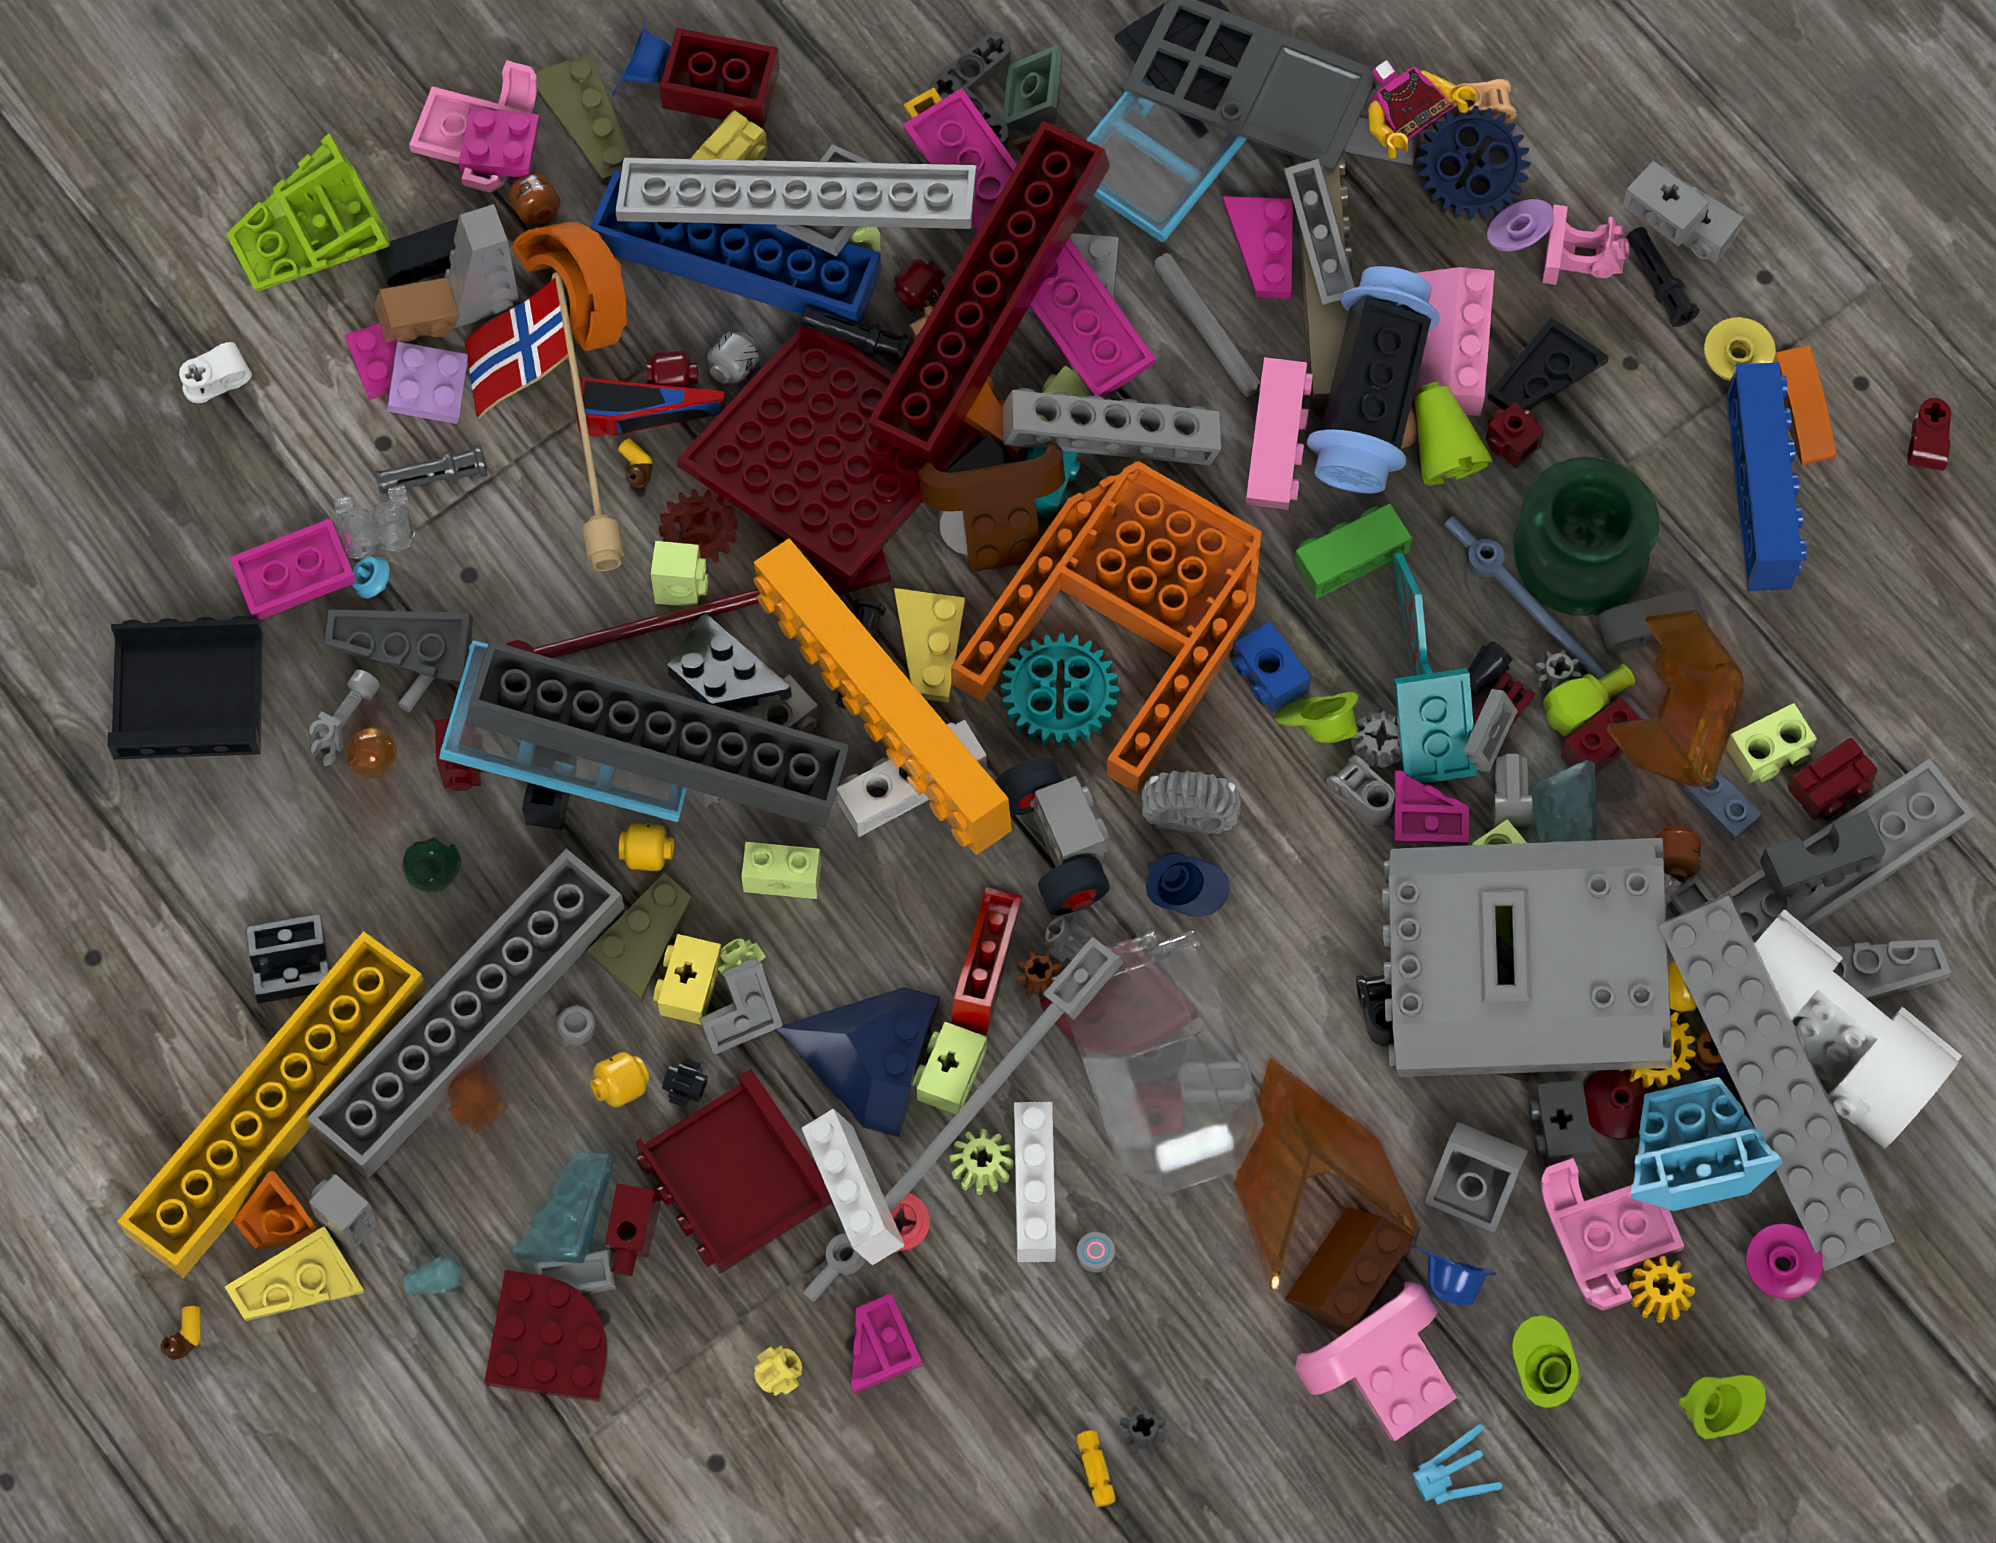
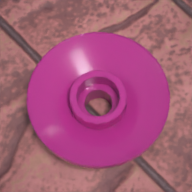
M1775 1224L1762 1229L1751 1240L1746 1252V1268L1753 1283L1767 1295L1779 1299H1793L1808 1293L1817 1284L1822 1274L1823 1257L1821 1250L1815 1253L1805 1230L1790 1224ZM1777 1260H1784L1788 1263L1789 1269L1781 1271L1776 1267L1775 1262Z

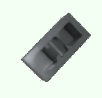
M1582 1080L1537 1085L1533 1098L1528 1099V1108L1531 1121L1537 1120L1539 1134L1534 1135L1535 1150L1538 1157L1543 1156L1545 1168L1574 1158L1576 1165L1590 1163L1594 1154V1146ZM1560 1119L1561 1125L1566 1126L1565 1129L1560 1130L1559 1125L1553 1123L1554 1120Z

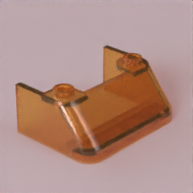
M1697 610L1646 617L1645 624L1662 645L1659 656L1656 659V671L1668 686L1658 717L1608 724L1606 730L1636 768L1692 787L1709 786L1715 779L1744 693L1745 683L1742 671Z

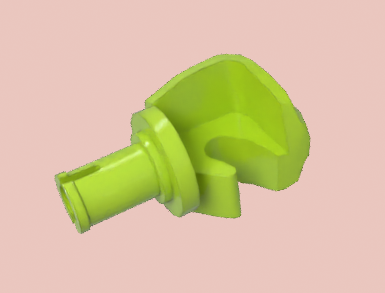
M1621 664L1618 668L1600 679H1596L1591 674H1586L1581 678L1572 679L1558 685L1546 695L1543 701L1547 723L1553 730L1558 731L1564 737L1571 736L1611 704L1610 698L1628 686H1632L1635 683L1634 675L1625 664Z

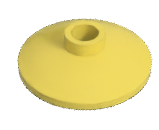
M1743 317L1728 318L1717 323L1709 331L1704 344V355L1709 367L1718 376L1728 381H1731L1736 364L1772 363L1776 353L1775 343L1769 331L1760 323ZM1738 352L1741 353L1744 356V358L1739 359L1734 357L1732 354Z

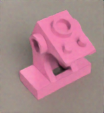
M1553 206L1554 222L1548 233L1542 283L1556 285L1559 270L1588 273L1597 278H1609L1612 274L1623 272L1624 260L1629 257V242L1622 235L1623 227L1617 226L1613 217L1609 216L1608 224L1598 226L1595 232L1581 231L1571 227L1566 222L1568 206ZM1575 247L1595 249L1596 254L1591 257L1575 255Z

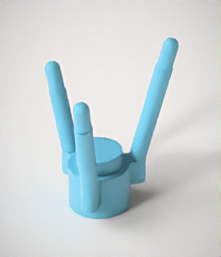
M1482 1424L1468 1431L1430 1461L1419 1465V1471L1412 1473L1415 1484L1425 1502L1434 1498L1436 1505H1439L1450 1499L1502 1489L1503 1485L1500 1482L1450 1491L1446 1489L1452 1486L1449 1474L1481 1458L1483 1452L1478 1450L1446 1467L1441 1463L1484 1430Z

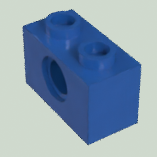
M1271 621L1234 642L1231 658L1234 669L1241 677L1246 675L1253 685L1251 690L1256 700L1261 705L1266 703L1272 713L1309 692L1311 676ZM1269 664L1274 666L1277 671L1266 673L1260 667Z

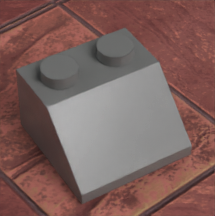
M1457 1122L1448 1140L1424 1204L1495 1233L1528 1150Z

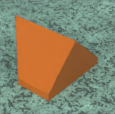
M274 1170L267 1173L233 1220L234 1224L255 1250L263 1247L294 1245L318 1230L299 1201Z

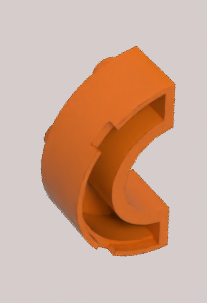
M563 222L531 229L519 235L512 243L511 249L529 273L554 268L561 275L570 299L569 321L571 333L584 351L618 344L623 329L627 324L626 296L621 276L622 268L620 262L614 258L600 234L578 222Z

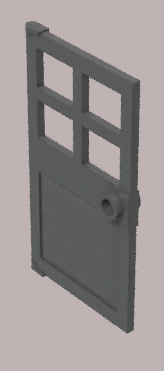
M1164 0L1163 9L1124 85L1123 91L1302 161L1308 162L1319 159L1325 170L1334 172L1364 106L1378 82L1371 73L1374 70L1372 67L1198 0ZM1179 8L1210 20L1195 52L1164 40ZM1220 25L1252 36L1237 68L1206 56ZM1158 51L1189 63L1174 95L1143 83ZM1199 68L1231 79L1215 111L1185 100Z

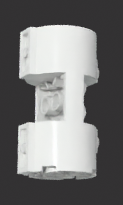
M1784 909L1757 940L1755 946L1818 1077L1834 1086L1827 1096L1835 1112L1849 1120L1853 1125H1856L1885 1149L1931 1099L1957 1066L1962 1055L1905 1008L1902 1007L1890 1019L1833 972L1843 957Z

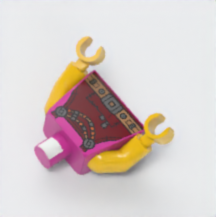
M1386 60L1371 71L1382 88L1369 99V131L1387 148L1388 157L1395 159L1397 148H1401L1405 153H1408V141L1431 126L1436 119L1439 120L1444 117L1445 113L1454 107L1452 103L1457 104L1458 110L1461 113L1469 111L1465 100L1478 102L1475 90L1470 86L1459 87L1425 70L1420 71L1416 67H1412L1399 76L1391 63Z

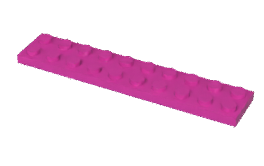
M960 88L903 124V128L928 164L976 165L977 180L972 227L977 233L1017 164L963 88ZM1069 238L1029 308L1090 394L1104 398L1156 365V358Z

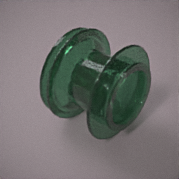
M1584 456L1569 458L1553 464L1532 481L1522 502L1520 521L1513 540V554L1517 571L1523 584L1542 604L1555 611L1569 615H1596L1617 607L1639 588L1646 576L1650 562V553L1656 544L1659 533V513L1656 501L1650 489L1640 477L1630 469L1614 461ZM1575 516L1579 521L1570 522L1567 520V517ZM1597 518L1605 524L1597 525L1593 522V519ZM1612 540L1615 543L1611 546L1605 545L1604 541ZM1581 541H1585L1586 544L1582 545Z

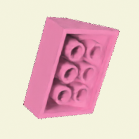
M1457 267L1415 273L1425 278L1432 285L1429 304L1439 312L1440 320L1436 327L1428 331L1411 403L1414 407V397L1420 394V387L1429 383L1440 382L1441 386H1448L1466 415L1481 417L1486 387L1494 270Z

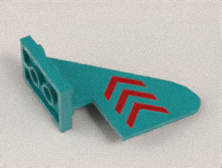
M1396 553L1393 555L1395 585L1414 676L1394 679L1402 771L1407 774L1406 776L1421 784L1476 776L1478 773L1474 767L1475 763L1469 760L1470 755H1466L1463 751L1474 728L1469 672L1467 668L1433 673L1427 658L1422 593L1403 554Z

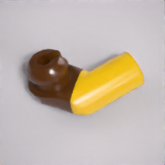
M628 438L618 448V451L631 462L629 474L626 473V481L635 488H642L651 479L653 461L631 438Z
M183 1307L181 1309L182 1329L174 1336L171 1335L169 1338L165 1337L162 1340L161 1351L170 1359L184 1358L200 1343V1307Z

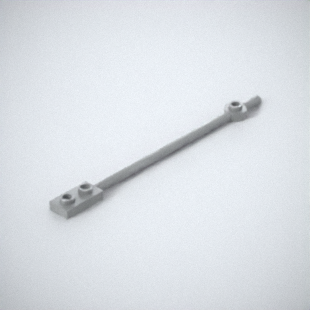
M1094 937L1080 950L1043 993L1052 1004L885 1196L884 1199L891 1213L1060 1016L1066 1013L1075 1020L1124 963L1116 954ZM846 1233L835 1236L829 1242L826 1248L828 1264L803 1292L813 1302L820 1297L839 1273L846 1275L855 1273L866 1261L865 1258L852 1248ZM853 1252L852 1257L845 1261L846 1255Z

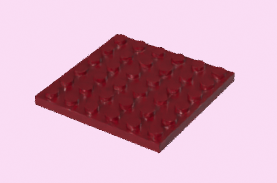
M800 327L683 452L677 461V467L784 540L790 538L799 550L849 584L924 502L921 495L918 471L924 466L926 461L876 438L867 422L894 374L846 342L805 327ZM963 421L937 467L934 465L933 467L938 471L946 472L977 443L980 432Z

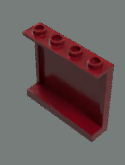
M752 1069L739 1076L740 1084L647 1143L644 1144L641 1138L636 1141L639 1154L635 1156L639 1167L646 1176L650 1173L654 1175L659 1185L655 1186V1189L666 1206L671 1203L680 1214L675 1219L681 1230L687 1237L691 1234L694 1235L700 1244L696 1248L700 1258L707 1267L714 1265L719 1274L833 1203L817 1164Z

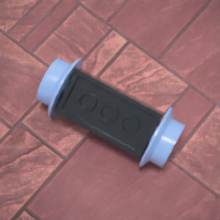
M1370 267L1362 272L1359 287L1349 289L1342 295L1341 303L1349 314L1321 430L1311 433L1307 439L1309 449L1318 455L1314 473L1318 479L1330 486L1355 493H1379L1385 489L1388 473L1398 471L1404 468L1406 464V456L1401 451L1414 390L1428 331L1436 327L1440 320L1439 312L1429 304L1432 285L1418 274L1395 267Z

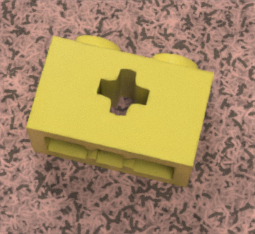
M677 934L674 946L668 945L665 952L663 966L668 967L664 980L658 979L654 991L653 1001L658 1002L660 1015L701 1025L699 1018L707 1014L719 972L717 966L722 961L720 956L721 944ZM687 974L693 976V978L687 980L686 984L681 983V980H685Z

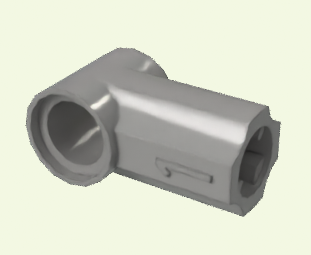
M1505 754L1504 756L1496 757L1494 765L1495 794L1493 795L1492 803L1493 827H1497L1508 819L1514 828H1531L1533 805L1532 796L1528 795L1527 758L1519 754Z

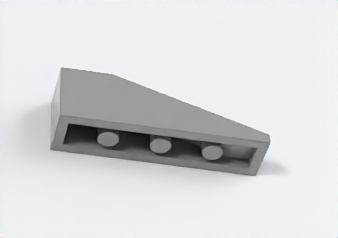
M1319 159L1285 168L1284 170L1321 302L1324 306L1341 301L1343 293L1355 288L1323 164Z

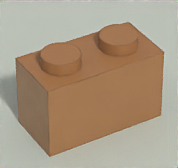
M448 277L380 289L374 303L385 343L393 341L409 343L417 337L427 335L432 337L445 336L454 330L459 318V312Z

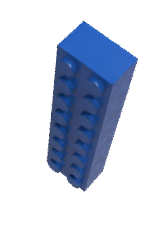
M614 170L590 226L593 231L600 234L613 256L800 315L804 314L808 304L819 310L861 324L881 274L879 252L846 243L839 254L835 256L778 229L776 225L617 221L615 211L622 172Z

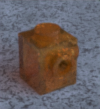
M477 1069L470 1075L464 1074L456 1079L450 1087L451 1090L447 1093L451 1103V1107L448 1108L451 1115L461 1126L467 1124L475 1134L505 1111L501 1096Z

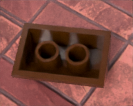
M1347 1207L1285 1297V1301L1341 1336L1366 1318L1411 1251L1412 1247L1410 1245H1413L1415 1237L1382 1216Z

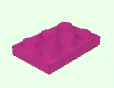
M331 518L229 557L252 618L258 619V621L356 583L355 576Z

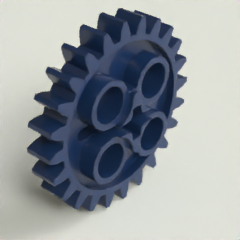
M1474 105L1470 115L1461 113L1458 110L1457 118L1447 111L1444 115L1446 124L1436 119L1432 124L1436 133L1428 130L1424 133V138L1430 144L1420 143L1418 146V150L1426 154V156L1418 157L1415 161V164L1425 167V169L1418 172L1417 178L1428 180L1421 189L1422 192L1433 190L1434 195L1430 203H1435L1441 199L1444 202L1441 212L1444 213L1451 206L1454 208V218L1456 219L1462 211L1467 212L1469 221H1472L1476 211H1479L1483 220L1487 219L1489 208L1497 215L1500 214L1502 211L1500 202L1507 206H1511L1514 202L1509 193L1517 196L1522 193L1523 190L1516 182L1526 183L1528 180V176L1520 172V170L1528 169L1531 165V162L1521 160V157L1529 152V148L1518 146L1523 140L1524 135L1513 136L1511 134L1516 124L1511 123L1505 127L1502 124L1505 114L1502 113L1496 120L1492 119V108H1488L1484 115H1479V109L1477 105ZM1466 131L1472 133L1476 139V144L1472 147L1462 145L1459 141V133ZM1489 137L1491 141L1478 160L1477 166L1472 170L1462 188L1456 189L1455 184L1467 167L1468 160L1473 157L1484 138ZM1492 150L1501 151L1505 156V164L1494 165L1490 162L1488 153ZM1443 161L1453 162L1457 167V175L1447 176L1442 173L1440 163ZM1474 179L1482 180L1487 186V193L1483 195L1475 194L1470 188V181Z

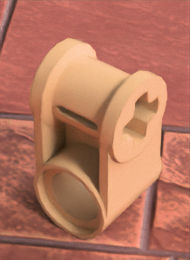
M1496 79L1488 82L1457 85L1459 87L1470 86L1475 90L1478 102L1465 100L1469 106V111L1466 112L1467 115H1470L1473 106L1477 105L1479 115H1484L1488 108H1492L1491 118L1494 120L1502 113L1505 114L1502 124L1509 123L1515 119L1516 110L1510 103L1509 93L1511 86L1507 80ZM1452 103L1454 107L1449 112L1457 118L1458 107L1456 103Z

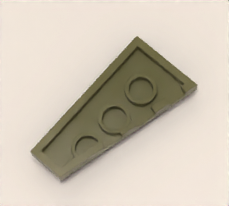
M592 53L534 71L538 80L537 92L543 99V103L550 113H553L558 119L567 136L577 145L580 154L602 184H609L614 170L622 172L624 158H632Z

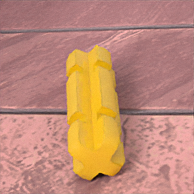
M1095 1430L1082 1432L1077 1435V1443L1080 1452L1084 1453L1082 1461L1089 1485L1094 1488L1092 1490L1094 1503L1097 1507L1108 1506L1115 1502V1494L1112 1485L1108 1484L1110 1476L1103 1452L1098 1449L1100 1442L1097 1432Z

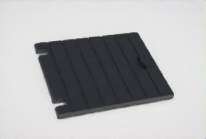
M1198 0L1231 13L1222 4L1221 0ZM1163 4L1124 28L1114 37L1134 63H1136L1163 9ZM1179 8L1164 40L1195 52L1210 20ZM1220 25L1206 56L1237 68L1251 36ZM1158 51L1146 76L1155 88L1174 95L1189 63ZM1199 68L1185 100L1215 111L1231 79ZM1176 111L1199 139L1209 133V130L1203 124L1204 122Z

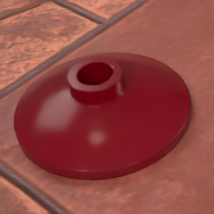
M1629 1069L1624 1071L1601 1070L1590 1078L1584 1088L1589 1124L1598 1133L1608 1138L1624 1140L1638 1136L1644 1095L1655 1092L1652 1085L1648 1088H1643V1078L1641 1077L1634 1082L1629 1081L1632 1073ZM1618 1093L1626 1095L1628 1102L1624 1104L1618 1103L1615 1100V1095Z

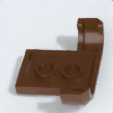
M1052 441L1047 442V451L1042 456L1032 460L955 473L938 471L933 467L932 462H926L918 471L921 495L925 504L940 511H962L971 572L1023 564L1040 540L1035 498L1055 492L1065 482L1063 452L1061 447Z

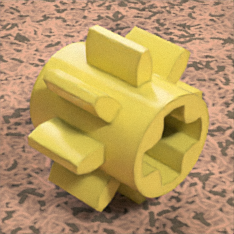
M782 1346L775 1350L769 1347L757 1356L760 1363L754 1367V1376L756 1382L764 1391L768 1393L773 1392L774 1395H778L781 1392L788 1394L799 1386L796 1378L802 1375V1364L799 1357L792 1350L783 1349Z

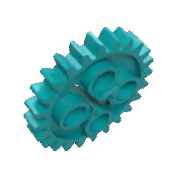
M1063 633L1059 634L1057 642H1052L1049 635L1046 634L1044 645L1041 646L1032 639L1030 641L1031 651L1029 652L1022 647L1018 648L1020 660L1010 658L1009 668L1011 670L1003 671V680L1007 683L1001 684V694L1006 696L1002 698V707L1010 709L1007 712V720L1014 721L1019 719L1016 723V731L1019 733L1028 728V741H1032L1037 735L1042 736V747H1045L1050 739H1054L1057 749H1060L1063 740L1068 739L1069 744L1074 748L1076 746V737L1079 736L1088 743L1090 742V730L1099 735L1102 734L1101 722L1110 724L1112 715L1109 711H1117L1118 702L1114 699L1119 697L1120 688L1114 686L1118 683V674L1110 673L1113 669L1112 660L1102 662L1104 658V650L1102 649L1092 653V641L1090 640L1083 647L1079 646L1078 635H1075L1071 642L1068 643L1065 642ZM1059 662L1064 663L1063 718L1061 720L1056 719L1057 664ZM1039 669H1045L1051 675L1040 678L1033 673ZM1075 670H1081L1087 673V676L1082 679H1076L1070 673ZM1046 703L1050 706V709L1039 712L1033 709V705ZM1073 704H1082L1087 709L1076 713L1070 710L1069 707Z

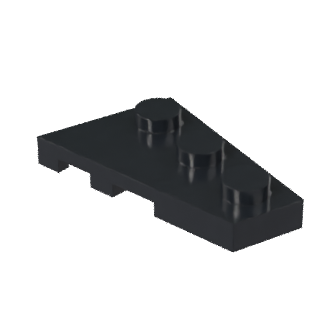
M1551 317L1491 388L1487 399L1503 410L1516 403L1522 410L1529 411L1608 363L1609 356Z

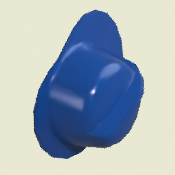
M647 21L643 24L632 58L612 93L613 96L623 80L649 84L663 77L671 46L662 38L646 30Z
M1412 1244L1410 1245L1429 1254L1428 1284L1437 1298L1443 1301L1466 1306L1472 1305L1482 1288L1486 1276L1496 1275V1272L1450 1261Z

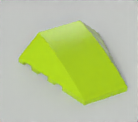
M330 133L320 141L322 145L311 156L307 154L298 163L300 167L286 181L281 179L272 188L274 192L263 203L259 201L226 233L256 292L390 246L389 230L364 182Z

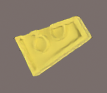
M894 588V597L910 682L924 699L949 703L952 688L951 667L957 657L965 598Z
M325 1226L225 1286L226 1291L245 1321L365 1293Z

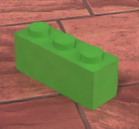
M1391 504L1382 508L1375 506L1365 511L1359 519L1349 524L1348 522H1342L1330 530L1329 534L1319 539L1313 537L1305 540L1296 550L1294 566L1316 600L1392 562L1394 554L1402 553L1403 556L1408 554L1412 537Z

